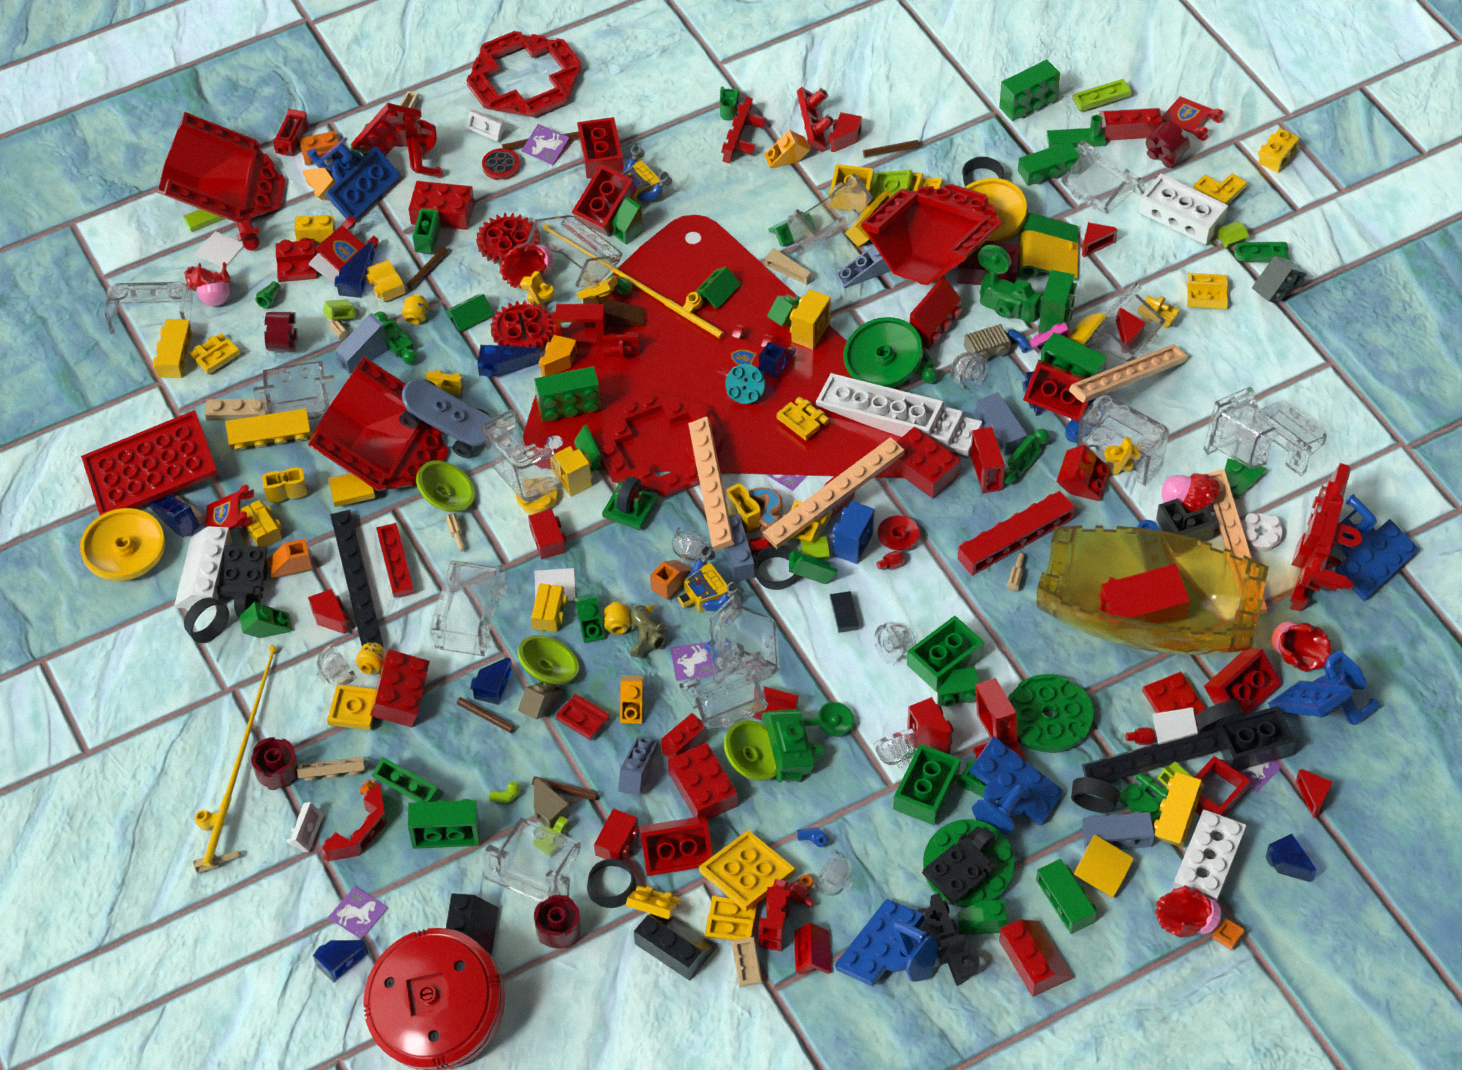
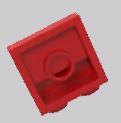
M301 238L300 241L291 242L284 239L280 243H275L278 282L317 279V270L308 264L316 256L314 240Z

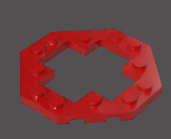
M512 31L481 45L479 56L476 57L472 66V72L468 75L466 82L468 88L483 108L536 117L567 103L582 66L581 61L564 39L556 38V40H550L542 35L532 34L527 36L522 35V32ZM522 47L525 48L532 58L549 52L562 69L549 75V81L555 88L527 100H524L516 89L499 96L486 79V77L500 72L499 66L494 59Z
M651 391L615 406L597 443V448L601 454V463L612 482L619 484L624 482L627 477L632 476L641 480L642 490L656 491L658 495L668 497L700 484L693 446L686 448L687 455L693 464L657 477L650 463L630 470L617 447V444L633 439V433L627 423L660 410L664 413L669 424L685 418H689L693 422L707 416L711 423L716 453L719 445L721 446L724 436L706 405Z

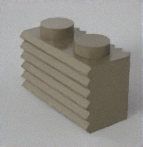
M1001 324L988 327L987 329L984 328L980 331L977 330L976 332L966 334L964 337V348L969 354L972 363L978 361L985 362L991 357L997 355L1004 356L1010 352L1011 341Z

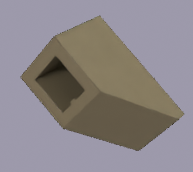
M544 682L525 688L518 711L536 720L545 717L561 695L562 689L556 687V685Z
M538 778L534 780L535 819L544 827L548 826L553 829L559 817L567 818L570 815L569 802L563 795L556 794L549 783H543Z

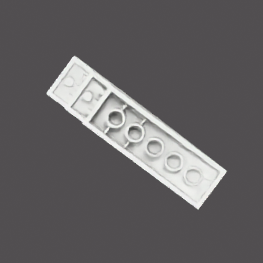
M832 373L816 400L817 406L903 437L915 426L948 451L965 456L970 454L972 430L983 427L982 421L963 417V411L944 407L941 400Z

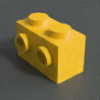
M1279 128L1275 134L1272 133L1266 145L1260 147L1258 151V164L1279 173L1297 151L1300 137Z

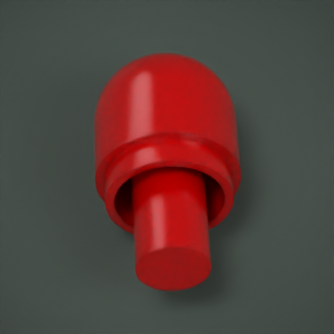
M893 551L885 554L883 560L876 562L879 570L883 568L892 570L902 566L905 557L902 552Z
M1149 727L1138 728L1134 732H1126L1125 734L1126 741H1135L1139 745H1151L1157 738L1155 730Z
M794 881L788 885L787 890H790V898L799 905L804 904L809 909L814 906L815 901L809 897L810 892L802 883Z

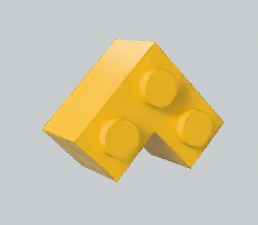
M571 446L549 456L550 469L570 497L592 486L591 461L586 454H582L580 449L573 451Z

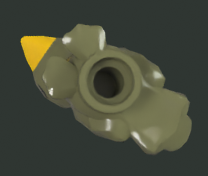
M636 605L630 610V627H632V630L639 628L638 643L629 652L631 657L643 658L645 652H649L652 648L658 650L665 643V636L668 634V630L665 629L666 625L664 623L656 625L651 620L654 605Z

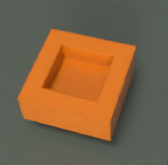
M1224 918L1213 933L1212 939L1232 951L1245 930Z

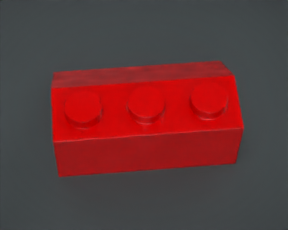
M1160 108L1099 111V115L1103 118L1102 127L1106 141L1147 138L1163 122Z
M943 276L910 313L909 324L917 330L923 347L928 350L933 344L938 343L942 333L948 331L954 319H958L962 313V299Z
M1038 359L1023 400L1080 422L1088 401L1085 403L1081 402L1069 389L1072 384L1084 380L1086 377Z
M1245 648L1207 682L1204 688L1214 705L1229 700H1237L1246 715L1259 706L1282 683L1263 649Z
M705 816L639 826L647 876L696 869L712 857L708 822Z
M1020 919L1000 928L999 942L1032 997L1073 979L1072 973L1040 921Z

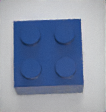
M852 500L848 508L844 507L839 523H835L832 531L834 535L832 542L834 556L855 564L858 563L874 534V508Z

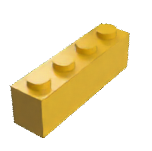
M306 408L225 421L230 448L235 451L245 450L247 446L253 445L257 448L265 447L267 443L272 442L284 444L287 443V440L291 439L303 441L311 436L309 416Z

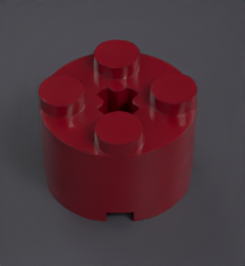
M1171 122L1161 123L1146 139L1147 155L1153 160L1159 159L1164 166L1170 168L1189 149L1190 141L1187 136L1183 137L1181 134L1183 130Z
M266 312L264 325H267L266 331H264L266 350H296L295 340H298V328H294L296 312Z
M269 737L256 744L251 756V763L259 783L269 790H277L290 784L298 777L297 768L299 764L294 747L288 740Z
M552 895L536 906L534 923L539 942L551 948L572 947L581 933L580 912L574 901L564 895Z

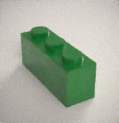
M1069 141L1020 157L1018 172L1027 186L1038 184L1042 181L1079 170L1080 155Z
M384 757L380 759L371 775L379 782L415 802H438L444 794L438 787Z
M1058 859L1037 869L1036 882L1070 934L1095 922L1096 906L1085 896L1081 883L1075 881L1069 865H1065L1062 859Z

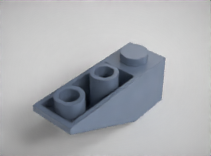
M873 245L838 271L836 276L843 287L847 288L883 275L890 268Z
M636 737L620 768L618 792L640 796L648 777L658 740H653L649 737Z

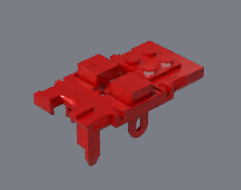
M1339 463L1327 485L1321 486L1318 496L1314 498L1312 504L1314 512L1309 516L1307 532L1303 533L1299 539L1291 563L1292 566L1301 568L1290 598L1291 610L1303 611L1309 599H1306L1309 588L1319 592V586L1336 591L1337 588L1352 589L1353 587L1352 581L1346 576L1337 574L1334 566L1326 564V562H1329L1337 568L1342 563L1340 559L1329 555L1334 542L1347 547H1356L1362 541L1361 533L1357 529L1338 523L1351 471L1348 465ZM1342 533L1352 535L1354 540L1343 537Z

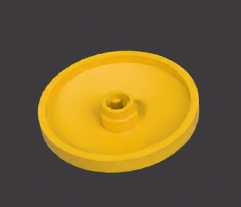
M986 178L964 187L987 195L988 203L993 205L997 212V217L1001 218L1003 226L986 241L1005 242L1021 230L1027 219L1028 208L1023 192L1015 184L1004 179Z
M132 508L112 510L97 517L85 529L80 541V553L85 566L94 575L111 581L130 580L145 574L158 563L165 548V537L160 523L149 513Z

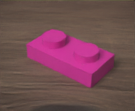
M1066 323L1056 324L1046 333L1035 335L1034 339L1029 342L1032 348L1039 353L1053 332L1068 338L1073 335L1071 329Z

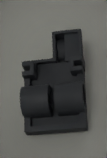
M224 546L220 586H217V593L219 597L234 598V609L238 618L254 602L261 604V598H263L261 591H264L263 581H266L268 573L266 560L268 550L266 547Z
M979 826L967 835L964 833L959 837L957 844H953L923 869L922 874L953 905L959 900H966L980 883H984L986 878H990L995 870L996 865L983 853L994 843L995 834L987 827L982 830Z
M940 893L931 895L930 907L925 912L924 931H927V936L934 937L938 947L942 948V950L938 951L937 957L940 958L941 965L948 963L955 984L958 986L962 984V979L974 975L978 971L979 957L973 952L964 950L965 936L964 934L955 936L958 930L955 921L950 920L948 915L950 913L946 900H942ZM965 959H971L975 962V965L966 967L963 963Z

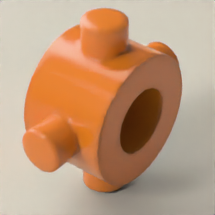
M370 779L365 781L360 786L361 790L359 793L361 795L365 794L375 786L376 781L374 779L372 781Z
M810 874L802 875L796 879L797 882L802 883L808 890L812 887L815 888L816 883H813Z

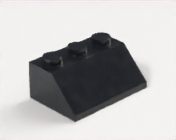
M1279 706L1216 723L1222 756L1229 766L1236 771L1292 756L1296 741Z
M451 893L446 929L455 930L469 936L492 956L499 907L476 895Z
M648 914L634 930V941L638 947L689 981L717 948L716 944L674 916L666 919Z

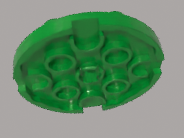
M1054 674L1032 676L1020 682L1018 687L1008 696L1017 714V740L1028 748L1045 753L1063 752L1080 744L1090 732L1094 712L1090 697L1081 686L1078 687L1069 682V679ZM1046 710H1051L1055 713V715L1052 716V718H1050L1049 716H1046L1043 712Z
M972 819L957 820L940 828L929 840L923 857L924 869L953 844H957L960 836L964 833L967 835L977 826L982 830L987 827L995 834L994 843L983 852L996 865L995 870L990 878H986L984 883H980L966 900H959L954 904L965 908L982 900H997L1009 887L1014 871L1013 852L1005 836L992 825ZM926 878L931 890L935 894L940 893L942 900H946L951 905L952 903Z

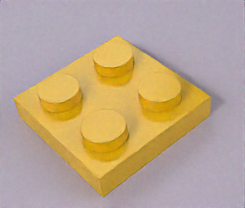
M337 684L327 719L328 725L371 730L374 717L370 716L376 689Z

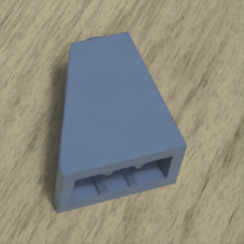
M372 313L336 349V362L341 369L344 368L349 374L354 371L363 356L373 360L388 351L384 325Z

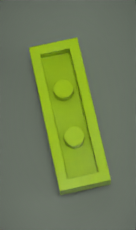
M1120 79L1074 93L1072 100L1081 112L1130 97L1131 90L1124 79Z

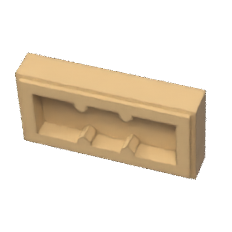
M755 938L731 941L739 988L762 984Z

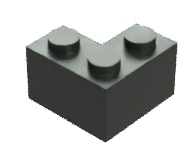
M1274 256L1252 286V289L1267 301L1277 304V302L1284 298L1287 288L1296 290V288L1303 284L1307 273L1290 260Z
M1178 498L1158 505L1156 520L1174 551L1213 537L1215 522L1206 508L1187 514Z

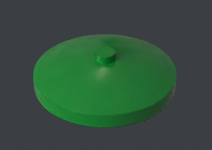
M894 317L873 319L858 327L847 340L843 354L844 364L852 379L893 388L906 382L918 370L923 358V344L917 330L908 322Z

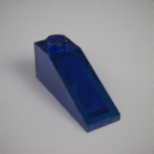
M369 241L341 267L339 275H336L334 281L339 296L362 298L367 282L365 276L368 274L367 267L372 266L375 257L373 242Z
M480 345L477 362L479 376L499 377L537 365L541 358L540 347Z
M170 495L147 504L174 533L182 537L192 535L200 527L191 506Z

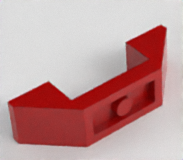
M376 783L364 795L365 809L371 813L366 817L364 824L359 830L353 832L350 840L336 832L331 838H327L321 848L324 860L329 862L360 856L387 824L383 795L379 784Z

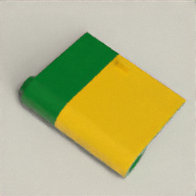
M1028 213L1019 236V275L1024 278H1033L1039 271L1050 274L1052 269L1075 274L1074 280L1076 281L1078 274V226Z

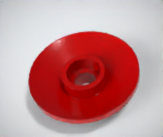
M895 515L884 519L880 523L877 535L879 541L885 547L901 551L909 549L916 544L919 538V528L912 519L906 516Z

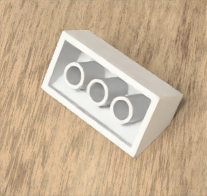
M208 526L191 537L174 605L175 608L190 609L197 601L207 597L219 601L220 597L217 593V586H220L224 546H232L228 527ZM217 605L211 606L206 610L217 611Z

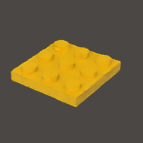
M747 830L700 865L699 872L747 912L766 897L767 887H773L775 879L787 881L795 875V868L751 831Z

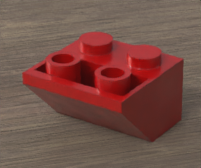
M1084 444L1066 451L1056 482L1071 495L1100 501L1111 468Z
M932 697L908 706L907 731L917 747L919 744H923L950 754L951 745L953 744V726L949 720H945L940 704H936Z

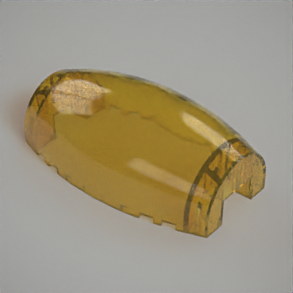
M1082 525L1055 527L1051 539L1050 559L1046 573H1041L1037 587L1036 605L1038 609L1058 621L1083 633L1114 644L1139 650L1182 655L1225 654L1252 650L1259 625L1269 566L1245 555L1243 559L1232 555V550L1227 548L1221 551L1212 548V543L1165 531L1117 526L1116 530L1103 529V525H1096L1095 529H1082ZM1176 563L1190 600L1186 619L1155 624L1117 615H1108L1104 611H1100L1101 603L1098 593L1101 592V584L1107 583L1109 577L1121 579Z

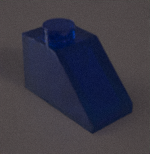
M504 658L479 670L477 677H473L470 689L473 690L474 699L499 705L513 671L511 658Z
M1293 834L1268 845L1266 860L1271 867L1275 868L1277 873L1307 882L1313 881L1316 868Z
M330 940L325 945L317 948L313 958L315 965L334 983L368 954V950L363 940Z

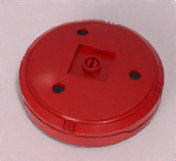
M446 928L418 930L417 933L412 932L395 941L381 954L374 964L364 991L363 1007L366 1008L364 1016L367 1017L365 1021L377 1045L399 1063L416 1070H450L472 1060L494 1037L504 1013L505 987L500 969L495 960L480 944L469 936Z

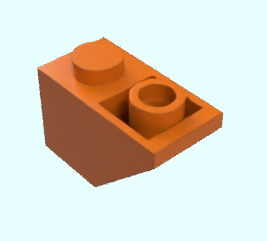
M306 539L284 543L267 559L271 578L312 570Z
M678 560L663 561L650 575L651 590L668 600L684 583L691 568Z

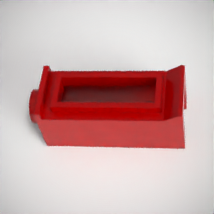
M288 109L287 115L275 139H273L275 153L293 157L299 145L298 138L303 137L309 125L306 112ZM294 125V127H293V129H292V131H291L289 137L286 138L287 135H288V133H289V131H290V129H291V127Z

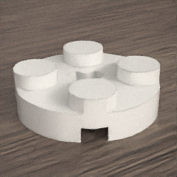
M1249 513L1241 523L1249 549L1256 552H1267L1272 547L1279 545L1282 537V527L1276 516ZM1257 530H1262L1265 533H1263V535H1259V532H1257Z

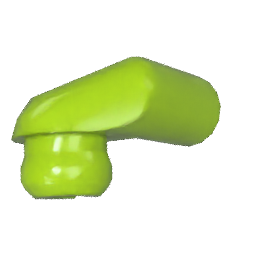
M511 781L508 784V788L503 792L490 790L489 802H511L519 796L521 791L520 784L516 781Z

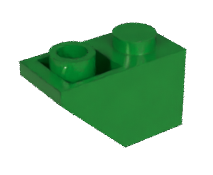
M629 197L625 198L612 221L613 235L626 245L643 233L642 208L638 202L633 201Z
M790 295L777 296L767 317L781 326L791 327L792 320H790L792 310L798 307L801 297H792Z
M595 593L574 597L583 642L605 639Z
M254 602L240 615L242 633L250 636L264 638L292 631L289 613Z
M970 667L954 670L937 691V704L949 707L958 703L975 702V684L979 683L976 668Z

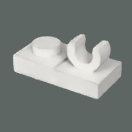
M476 110L469 111L466 129L492 140L500 141L505 125L499 120Z
M311 802L304 803L297 819V824L290 831L292 833L291 839H287L286 842L292 847H298L303 853L309 852L324 814Z

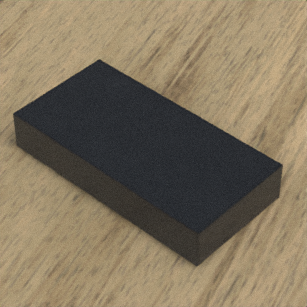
M851 591L830 594V602L838 633L859 630V622Z

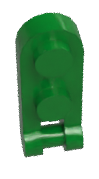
M1242 242L1236 245L1234 252L1235 258L1242 262H1270L1274 256L1290 260L1289 253H1287L1289 250L1288 244L1286 242Z

